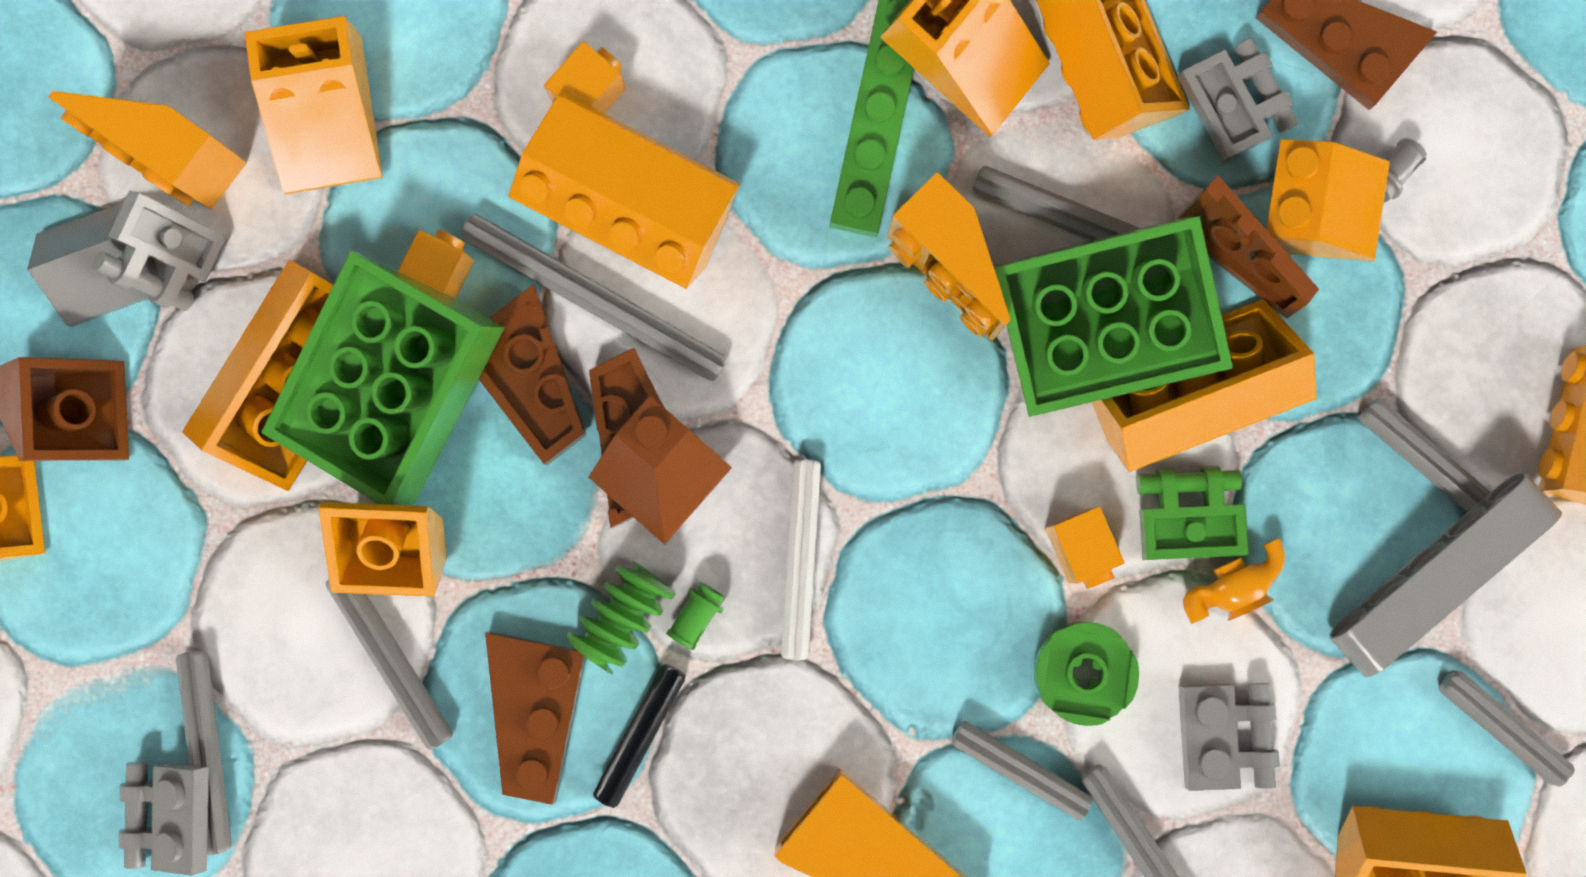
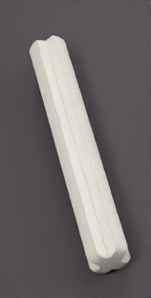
M807 459L796 460L793 467L781 646L782 657L790 660L807 659L809 652L821 465L816 460Z

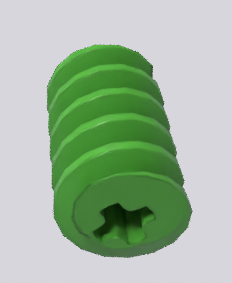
M633 561L635 565L633 569L620 565L616 566L615 570L623 581L621 586L609 582L603 584L604 589L611 598L609 602L592 599L590 603L599 615L596 619L580 615L578 620L586 630L585 635L582 636L572 632H568L566 635L572 646L583 656L611 674L614 672L608 663L624 666L628 661L620 646L635 650L640 644L632 629L647 633L652 628L644 613L660 616L664 610L656 597L673 599L676 595L670 586L635 561Z

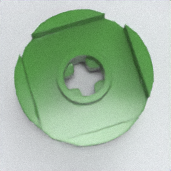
M1075 622L1051 631L1046 641L1040 646L1034 662V682L1042 703L1060 718L1077 725L1095 726L1111 720V717L1116 716L1122 709H1126L1133 701L1139 684V666L1133 651L1129 649L1127 643L1115 630L1098 623ZM1089 658L1091 659V667L1099 670L1098 680H1089L1087 688L1079 687V678L1073 676L1074 666H1081L1083 659Z

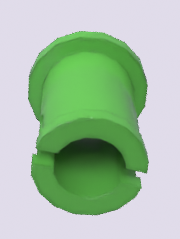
M699 582L695 589L689 588L687 592L691 595L671 628L666 632L673 640L692 650L696 648L697 642L716 612L722 613L724 610L721 604L725 597L702 582Z

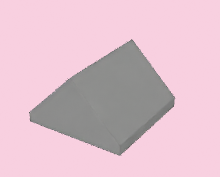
M124 202L36 234L27 270L66 325L70 327L149 299L147 294L132 287L124 290L111 284L108 281V276L95 271L92 267L98 253L106 252L118 258L126 245L108 237ZM148 257L142 270L154 276H159L154 259Z

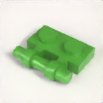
M1204 466L1200 472L1176 473L1174 468L1157 469L1155 474L1137 475L1136 487L1138 494H1157L1159 500V508L1139 510L1142 560L1249 555L1245 504L1225 505L1224 491L1241 489L1242 477L1240 471H1221L1219 466ZM1202 492L1204 506L1179 507L1178 493Z

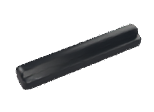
M664 664L656 674L593 792V797L605 806L617 807L686 679V675L679 669Z

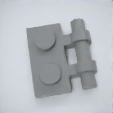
M1252 38L1234 47L1242 63L1235 66L1225 49L1181 71L1177 77L1223 163L1266 142L1273 136L1265 122L1266 119L1272 118L1281 134L1299 124L1290 108L1294 105L1288 91L1282 92L1270 71V68L1273 66L1266 52L1260 53ZM1252 80L1263 102L1255 104L1244 81Z
M130 190L108 235L109 238L126 245L118 258L106 252L98 253L92 267L95 271L108 276V281L124 290L132 287L147 294L151 302L161 307L168 308L174 306L182 311H186L194 301V295L182 289L187 276L189 275L206 282L226 237L139 192ZM148 257L166 264L161 275L154 276L142 270Z
M1249 683V703L1236 704L1235 687L1232 684L1178 686L1185 789L1189 791L1241 789L1240 768L1254 769L1255 788H1275V768L1280 767L1279 750L1273 749L1272 721L1277 720L1276 704L1270 703L1269 683ZM1237 721H1250L1252 749L1239 750Z
M135 761L126 763V781L120 784V801L125 802V828L119 831V848L124 849V868L136 869L145 867L146 849H151V870L190 876L207 871L209 767L164 763L153 766V781H148V762ZM147 802H152V827H147Z

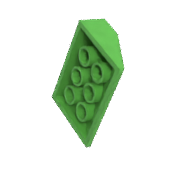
M1188 216L993 265L1011 319L1006 328L1029 417L1233 369L1200 216Z
M350 251L261 433L378 504H415L505 327L450 296L356 251Z

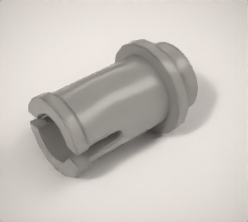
M1408 138L1401 139L1395 149L1385 159L1390 161L1384 202L1398 198L1403 191L1402 185L1426 161L1427 153L1416 141Z

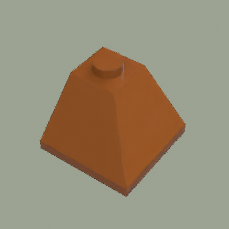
M18 357L0 365V419L19 461L129 460L124 361Z
M649 396L615 434L588 478L665 545L729 473L732 467L653 397Z

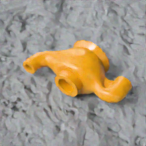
M1280 538L1263 545L1267 553L1266 561L1263 563L1246 566L1242 557L1214 569L1217 580L1213 581L1210 585L1196 586L1187 591L1183 598V607L1190 623H1196L1210 616L1208 610L1211 607H1218L1229 612V621L1273 601L1274 598L1268 596L1267 593L1283 570L1285 562L1284 546Z

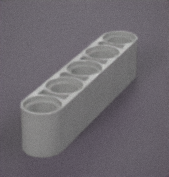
M1525 472L1513 475L1497 486L1344 617L1330 632V640L1364 677L1376 675L1393 663L1546 533L1560 519L1562 512Z

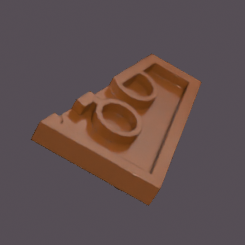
M1270 0L1256 17L1264 26L1368 110L1380 101L1437 33L1435 30L1358 0Z
M1219 175L1176 218L1200 216L1208 257L1261 299H1264L1285 318H1289L1306 306L1318 292L1319 288Z
M531 285L489 317L491 320L504 326L505 329L479 380L542 463L549 465L587 434L538 291L534 285Z
M635 348L589 370L596 427L599 432L601 454L603 455L615 434L649 396L653 397L663 407L664 405ZM607 494L610 528H615L634 518Z
M485 632L502 795L553 805L557 799L586 657L577 649Z

